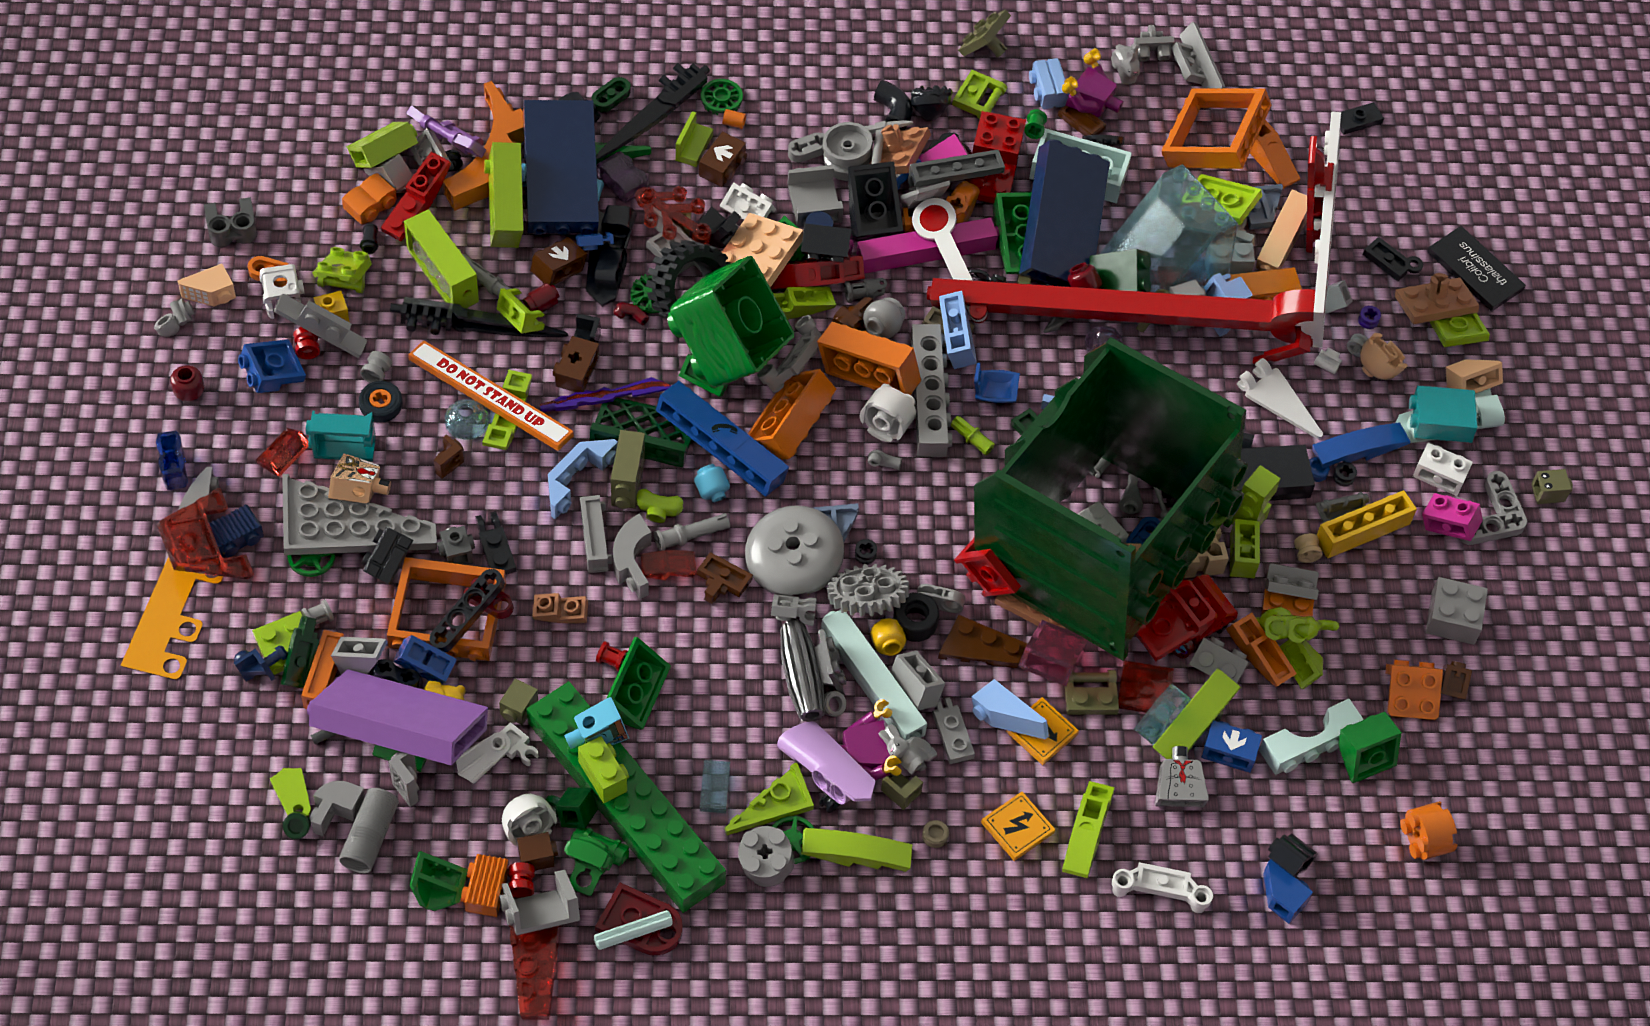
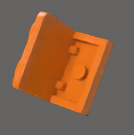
M1394 659V664H1386L1385 674L1390 675L1388 714L1397 717L1437 719L1440 709L1443 669L1434 668L1435 663L1419 662V666H1409V661Z

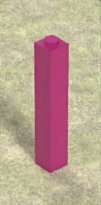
M990 217L958 223L955 225L951 235L961 256L995 250L999 230L997 226H994ZM916 231L857 242L856 255H863L864 274L943 259L935 240L924 239Z

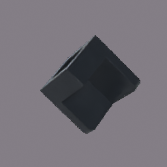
M577 314L574 336L598 343L601 336L600 318Z

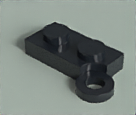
M1380 237L1368 245L1362 254L1396 281L1402 279L1407 272L1416 274L1421 272L1423 268V261L1415 256L1406 258ZM1410 263H1416L1418 266L1412 267Z

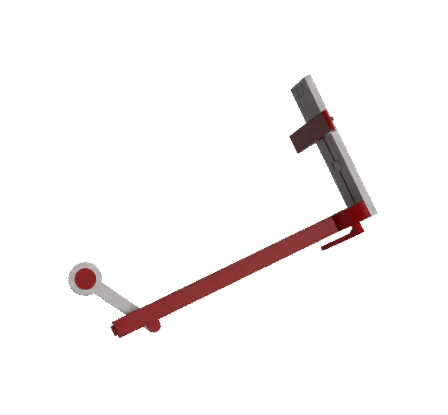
M1331 112L1330 131H1325L1324 155H1327V164H1325L1323 153L1317 148V136L1310 137L1307 179L1306 252H1313V242L1316 241L1315 264H1318L1316 290H1290L1277 294L1273 300L973 281L951 235L957 220L953 206L944 199L930 198L922 201L915 208L912 215L913 227L922 238L935 240L953 279L933 278L932 286L927 288V300H930L932 307L941 309L939 296L962 291L966 309L975 323H983L988 317V312L1271 331L1275 338L1290 343L1289 345L1264 351V354L1253 357V364H1256L1262 358L1266 361L1275 362L1310 352V347L1322 348L1339 161L1341 112Z

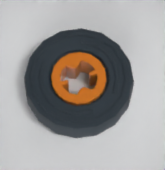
M374 381L366 385L359 395V408L362 414L366 416L372 412L374 422H387L394 419L400 413L403 406L402 394L398 387L391 382ZM382 399L384 403L379 404L377 400Z

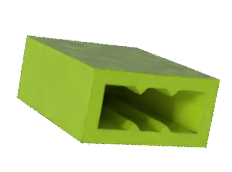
M392 122L346 147L356 167L372 168L418 144L417 132L409 122Z

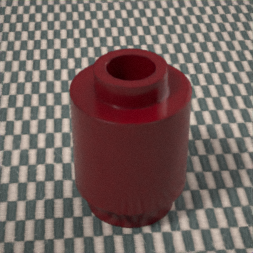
M545 283L527 293V297L523 298V303L530 311L539 310L544 312L558 304L557 298L560 295L554 285L550 286L548 283Z

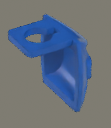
M977 363L974 378L975 399L994 403L1016 402L1020 373L1005 370L982 371L981 363Z

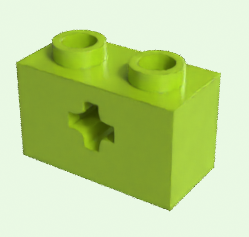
M1235 519L1230 533V576L1254 579L1260 564V521Z

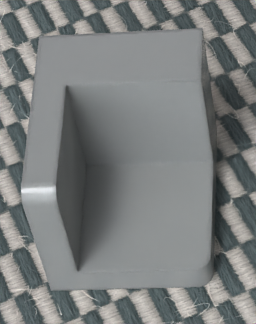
M1345 280L1328 286L1325 314L1347 307L1353 302Z

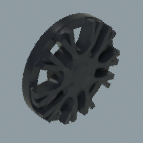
M1082 136V139L1107 146L1124 145L1125 141L1123 136Z

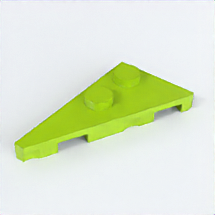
M793 763L790 766V770L780 779L774 780L768 789H764L749 803L748 808L730 820V823L724 828L726 836L814 809V804L798 763Z

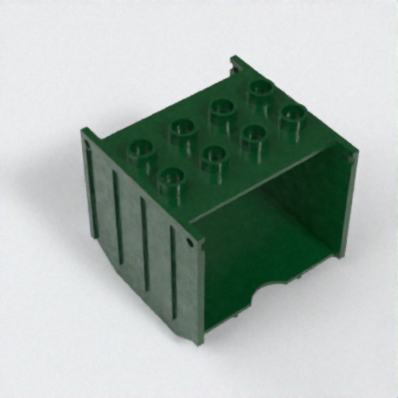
M1110 337L1106 343L1084 356L1083 375L1079 379L1074 378L1055 390V397L1014 444L1005 449V467L1002 470L998 469L996 473L974 485V548L976 551L991 549L1021 585L1016 593L1010 595L1124 661L1128 656L1129 641L1143 624L1147 625L1154 618L1163 598L1171 588L1176 589L1180 585L1188 571L1189 565L1197 555L1205 553L1210 547L1219 527L1223 524L1229 528L1233 523V516L1240 508L1244 498V493L1239 491L1237 487L1243 480L1248 468V464L1240 460L1247 410ZM1101 458L1178 500L1137 552L1135 546L1131 544L1128 546L1122 543L1121 538L1059 504L1061 501L1069 498Z

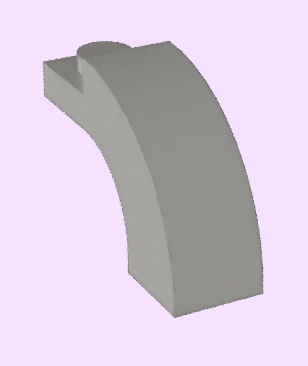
M640 514L634 516L622 526L613 546L615 577L619 584L626 581L630 591H635L639 599L649 595V582L635 559L643 549L651 546V531Z

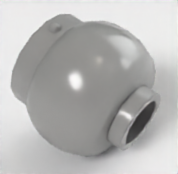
M890 297L873 301L865 309L863 322L870 334L882 338H892L902 327L905 319V310L896 299Z

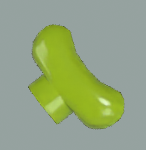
M641 489L637 492V506L647 512L646 518L652 522L664 523L666 516L675 517L682 512L683 500L679 496H660L648 489Z

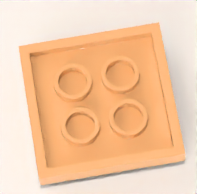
M749 213L721 253L727 255L728 259L726 262L734 263L747 256H753L769 287H771L802 243L804 230Z

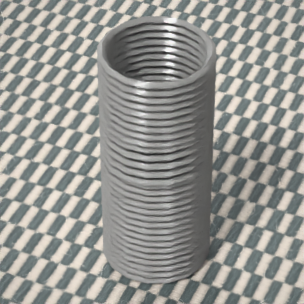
M370 788L367 790L339 857L340 863L347 869L358 873H369L399 804V800L391 792L380 788Z

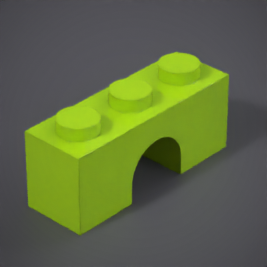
M1260 465L1243 486L1244 498L1240 508L1233 516L1232 525L1235 519L1260 521L1261 526L1268 517L1271 504L1268 502L1276 493L1281 478Z

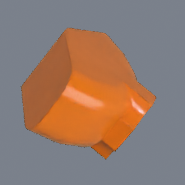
M967 181L959 183L951 196H948L946 199L955 210L956 224L968 222L979 196V188Z

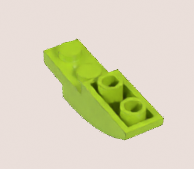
M1089 781L1076 816L1062 872L1088 878L1115 787Z

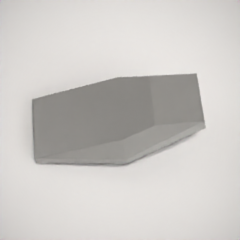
M950 181L928 187L909 188V193L900 195L902 209L908 208L910 210L916 208L926 199L941 198L950 186Z

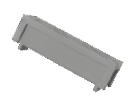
M600 495L580 497L588 573L608 571V564L613 563L612 555L607 554L602 512L606 511L605 502H600Z

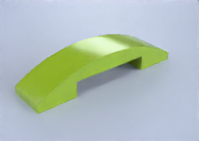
M508 370L502 388L526 402L532 374ZM495 413L492 423L488 425L482 445L507 450L518 426Z

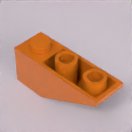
M1265 120L1250 154L1277 184L1283 185L1284 189L1300 181V176L1278 133Z

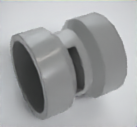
M372 351L367 359L368 364H365L360 371L362 378L369 383L383 381L385 378L384 373L389 371L392 365V360L386 354Z

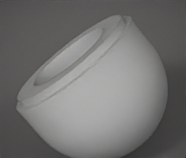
M169 313L155 323L154 329L163 337H171L178 333L180 326L175 315Z
M829 691L824 694L825 715L837 717L843 714L846 709L844 695L838 691ZM831 698L836 699L839 703L837 711H833L830 708L829 702Z

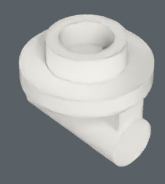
M1327 348L1326 351L1321 349L1314 364L1335 375L1342 360L1339 359L1340 353Z

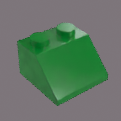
M1386 712L1371 715L1365 720L1349 724L1340 729L1338 746L1352 783L1397 766L1402 732Z

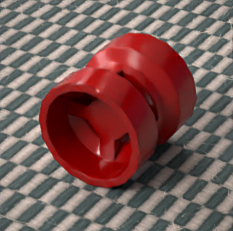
M302 327L294 331L293 336L297 344L295 346L297 357L304 360L317 357L320 354V346L317 342L318 336Z
M525 862L511 864L508 868V876L511 879L508 886L512 896L523 898L534 895L535 884L532 882V879L535 877L534 865Z

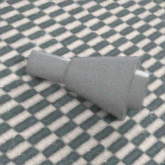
M1132 474L1128 475V485L1119 502V508L1128 514H1135L1143 509V502L1137 486L1138 478Z

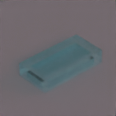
M704 760L700 811L726 813L730 762Z

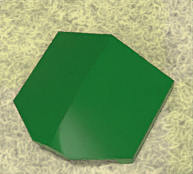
M420 851L417 855L409 886L421 907L437 911L460 903L468 869Z

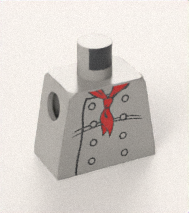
M1173 747L1172 759H1165L1160 766L1155 806L1205 807L1208 802V793L1201 761L1188 760L1187 747Z

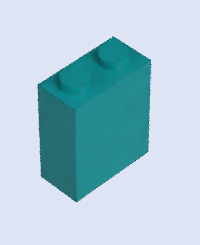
M1417 385L1415 394L1410 395L1409 409H1413L1410 418V428H1414V438L1472 443L1477 431L1475 390Z

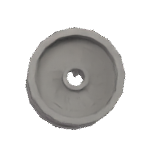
M838 123L830 127L824 134L825 166L834 165V177L836 179L848 181V167L867 165L872 159V135L866 127L859 123Z

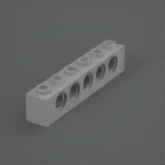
M912 324L911 347L914 348L921 382L914 390L917 457H946L948 447H952V433H948L947 427L951 426V413H946V407H949L950 396L949 393H945V387H948V373H944L943 369L947 367V354L942 353V348H945L946 345L945 334H941V324Z

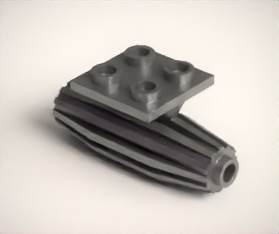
M791 619L786 621L780 628L781 660L788 692L800 720L804 722L817 721V719H821L825 715L824 685L835 686L838 692L845 695L843 685L847 683L844 672L840 670L839 663L842 662L838 648H835L832 636L827 637L824 629L819 630L821 643L815 647L806 625L801 621L799 622L798 619Z

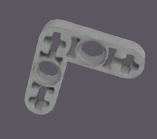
M1490 472L1484 484L1496 514L1482 517L1483 521L1479 526L1480 530L1476 531L1471 541L1459 538L1462 543L1474 545L1517 536L1524 531L1527 525V518L1508 477L1503 472ZM1507 499L1511 502L1512 506L1504 507L1499 500ZM1494 524L1498 527L1499 531L1492 532L1487 529L1486 525Z

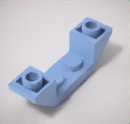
M609 439L579 442L548 473L552 518L556 519L561 513H566L571 506V490L565 486L569 484L572 476L578 470L581 471L588 461L602 471L608 465L614 464L618 441Z

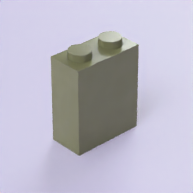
M620 430L611 475V506H617L621 509H636L637 492L640 488L645 462V433Z

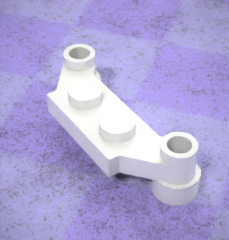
M1139 862L1137 868L1131 871L1126 869L1117 870L1112 878V892L1118 897H1123L1128 892L1135 890L1186 901L1195 913L1204 912L1210 906L1213 899V893L1209 887L1204 885L1198 886L1190 878L1191 873Z

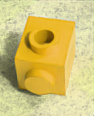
M342 291L313 297L315 304L350 323L348 308Z

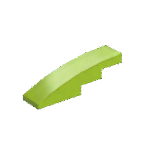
M787 287L784 293H773L787 320L812 315L835 308L836 306L830 287Z
M805 828L803 830L801 854L848 867L855 863L877 870L881 866L907 872L911 869L912 844L861 833Z

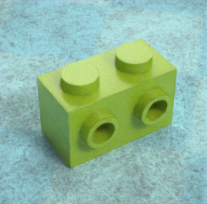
M602 736L578 747V761L602 802L606 803L627 792L629 774L623 764L619 765L616 761V753L610 743L606 744Z

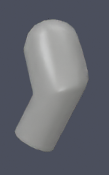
M876 449L869 453L868 463L874 467L883 466L900 470L902 458L890 456Z

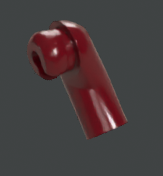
M620 302L616 304L617 307L613 310L614 315L618 318L623 319L628 314L641 325H645L649 320V316L634 304Z

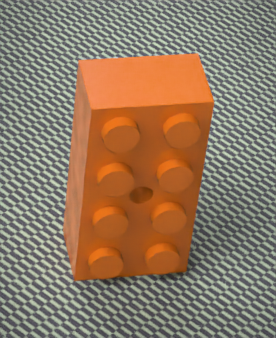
M835 322L830 323L817 341L826 374L874 390L881 387L882 384H889L892 388L909 395L913 393L921 382L914 348L907 344H900L888 338L875 336L866 331H860Z

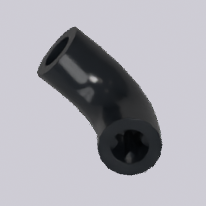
M881 80L873 100L889 107L890 112L885 121H910L913 108L909 97L899 87ZM907 126L900 127V130H905Z

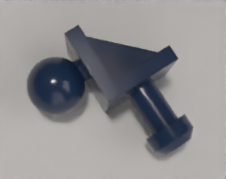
M279 645L275 648L276 651L263 659L256 648L251 652L242 650L235 655L234 664L246 682L256 675H267L273 681L276 678L269 667L281 659L283 661L286 660L287 652L283 646Z

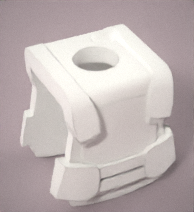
M294 264L268 267L260 270V282L264 292L263 303L271 319H274L272 300L279 299L282 294L295 297L296 301L301 303L300 294H305L303 280L297 279ZM277 278H285L287 284L284 287H276L274 281Z

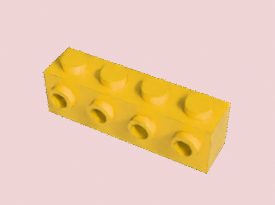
M1404 490L1324 522L1320 525L1317 533L1319 538L1318 545L1327 559L1410 525L1417 508Z

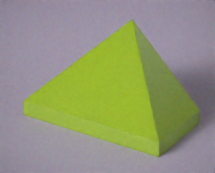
M1288 639L1279 646L1297 673L1294 677L1301 689H1305L1323 675V657L1307 641L1295 643Z

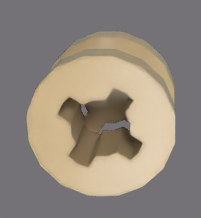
M1304 534L1294 540L1295 548L1299 550L1297 556L1300 562L1311 563L1322 557V549L1318 547L1319 538L1316 534Z

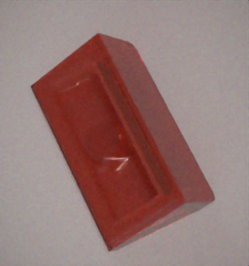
M286 428L255 461L272 474L281 476L308 448V439L302 431Z

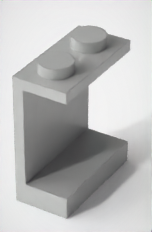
M834 165L788 170L787 185L797 227H804L808 215L816 211L829 214L833 219V223L842 222L843 204L842 201H838L834 186Z
M565 870L555 872L557 890L519 899L513 898L508 883L502 884L503 895L499 896L501 909L505 911L508 926L513 925L516 935L580 921L578 898Z

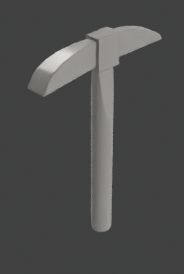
M882 121L875 123V125L864 126L871 134L875 133L871 164L881 163L884 137L881 133L882 129L891 124L892 127L894 124H897L899 128L912 125V121Z

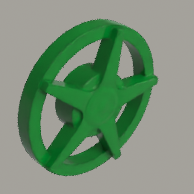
M335 553L303 554L301 559L295 564L292 561V555H287L291 569L297 574L306 577H314L326 573L335 562ZM331 555L330 561L321 568L319 563L322 557ZM305 564L306 566H315L317 570L307 571L299 567Z
M799 816L783 817L776 821L772 827L778 828L783 823L793 821L791 829L783 832L789 839L792 850L796 851L800 856L794 859V864L802 863L811 856L801 854L803 834L797 830V822L804 824L808 828L814 827L808 820Z

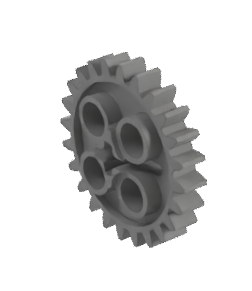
M864 564L863 568L854 566V570L844 569L845 573L838 572L837 577H831V582H828L827 588L828 599L830 600V605H834V609L841 608V613L850 611V615H854L857 612L860 617L865 613L873 616L874 612L883 615V610L892 612V607L900 608V603H905L906 598L909 597V581L907 576L902 575V571L895 572L894 567L887 569L886 565L878 568L877 564H874L872 567Z

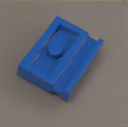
M605 232L606 236L600 233H592L590 235L575 234L576 244L582 246L584 250H597L598 245H603V241L614 244V238L610 232Z

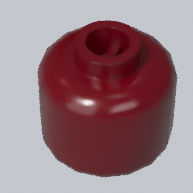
M1083 262L1070 269L1067 280L1071 287L1094 289L1101 287L1102 280L1094 265Z
M184 365L175 369L171 374V387L174 395L179 400L193 401L204 392L203 378L201 372L196 367Z

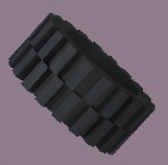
M681 240V243H671V249L664 247L660 251L663 256H655L652 261L657 264L655 269L649 268L648 274L653 276L652 280H647L646 287L652 288V292L647 294L650 300L656 301L652 304L654 310L660 311L659 315L661 317L668 318L671 306L677 301L675 282L684 265L695 261L699 265L704 277L708 273L731 264L726 262L728 257L725 253H721L720 249L688 240Z

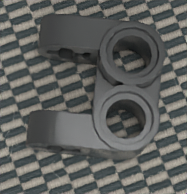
M251 197L239 199L241 211L236 212L231 219L224 215H218L216 202L204 204L209 238L214 246L226 247L233 240L241 244H248L255 240L257 230Z

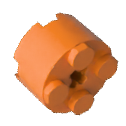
M1440 801L1407 810L1405 819L1400 820L1401 830L1408 836L1410 854L1414 859L1420 858L1425 860L1454 852L1457 848V844L1453 843L1452 836L1457 834L1454 819L1448 808L1444 810L1441 808L1442 802Z

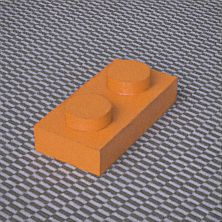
M1265 589L1261 615L1268 609L1282 607L1289 610L1293 616L1313 617L1314 599L1269 592Z

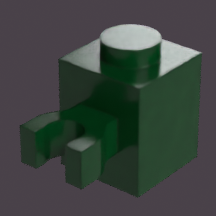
M568 787L561 798L548 795L545 799L553 806L556 817H559L561 827L585 829L598 810L592 788Z

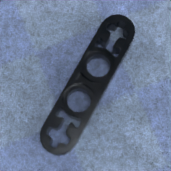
M485 570L431 632L429 640L432 646L446 653L457 644L503 590L505 582L498 570ZM491 579L496 580L497 583L495 585L492 583L488 584L487 581ZM480 588H482L484 591L486 590L488 594L485 595V593ZM481 596V603L478 606H470L469 601L472 597ZM456 616H465V621L462 625L455 626L452 624ZM449 626L450 629L454 632V634H452L451 631L448 632L446 628ZM439 637H441V638H445V637H446L447 641H446L445 643H443V642H438L437 639H438Z

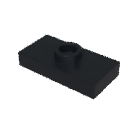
M1374 102L1341 112L1340 130L1345 135L1382 124L1384 117Z

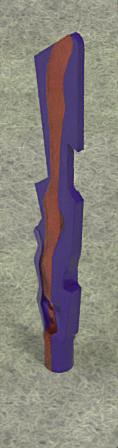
M650 377L613 390L603 387L596 391L575 392L569 396H560L555 400L539 404L543 413L576 409L584 405L613 402L616 397L631 394L632 397L666 391L671 387V384Z

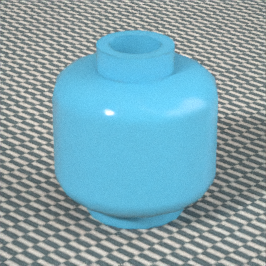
M714 464L700 468L697 471V476L694 478L699 494L704 500L711 499L712 502H718L726 497L725 493L730 489V483L723 468L715 467Z

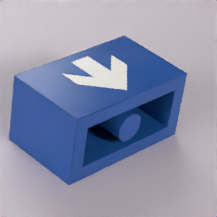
M1213 721L1207 734L1201 758L1251 773L1262 735L1250 729H1240L1231 726L1227 722Z

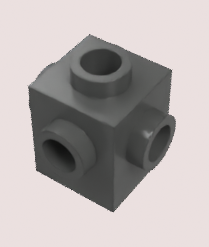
M465 526L450 527L445 531H440L441 542H437L440 557L445 556L447 563L473 564L472 549H475L472 534L467 535Z

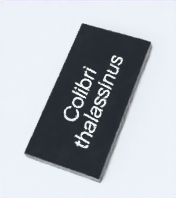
M1462 226L1429 246L1427 250L1455 278H1461L1469 291L1491 312L1525 289L1526 285Z

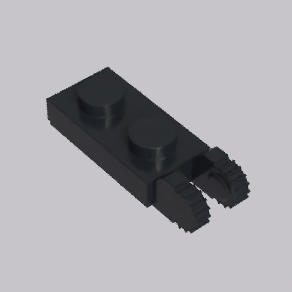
M490 512V519L494 529L487 531L485 530L482 516H475L479 530V539L488 567L505 570V575L517 572L497 512Z

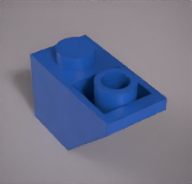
M1270 859L1263 872L1268 908L1290 924L1308 904L1313 891L1310 890L1304 881L1291 876Z

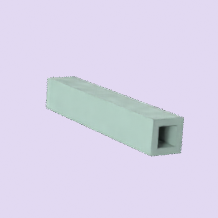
M840 609L826 614L822 619L821 629H824L827 637L832 636L835 648L839 650L841 661L874 706L880 699L889 702V705L885 706L883 711L886 708L891 709L892 716L889 718L883 717L888 725H894L900 737L904 740H908L911 737L921 738L925 736L927 722L847 612L841 613Z

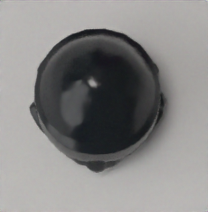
M934 85L933 89L930 87L924 89L923 86H920V88H915L911 92V105L925 120L933 121L939 118L947 107L950 106L953 91L951 88L947 89L946 86H943L941 89L937 85Z

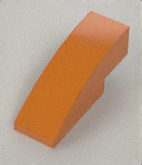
M1252 612L1226 628L1242 653L1248 655L1246 658L1275 687L1297 674L1276 640L1266 636Z

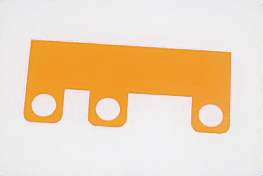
M171 549L120 666L171 679H178L182 675L187 660L183 656L164 651L170 637L188 642H193L197 639L202 628V622L180 614L195 580L198 579L217 584L222 581L227 564L195 555L194 564H184L181 552ZM210 564H216L221 569L220 574L215 578H209L204 574L205 568ZM185 622H191L196 626V630L190 636H183L179 632V627ZM169 659L178 660L180 663L179 670L175 673H167L163 669L165 661Z

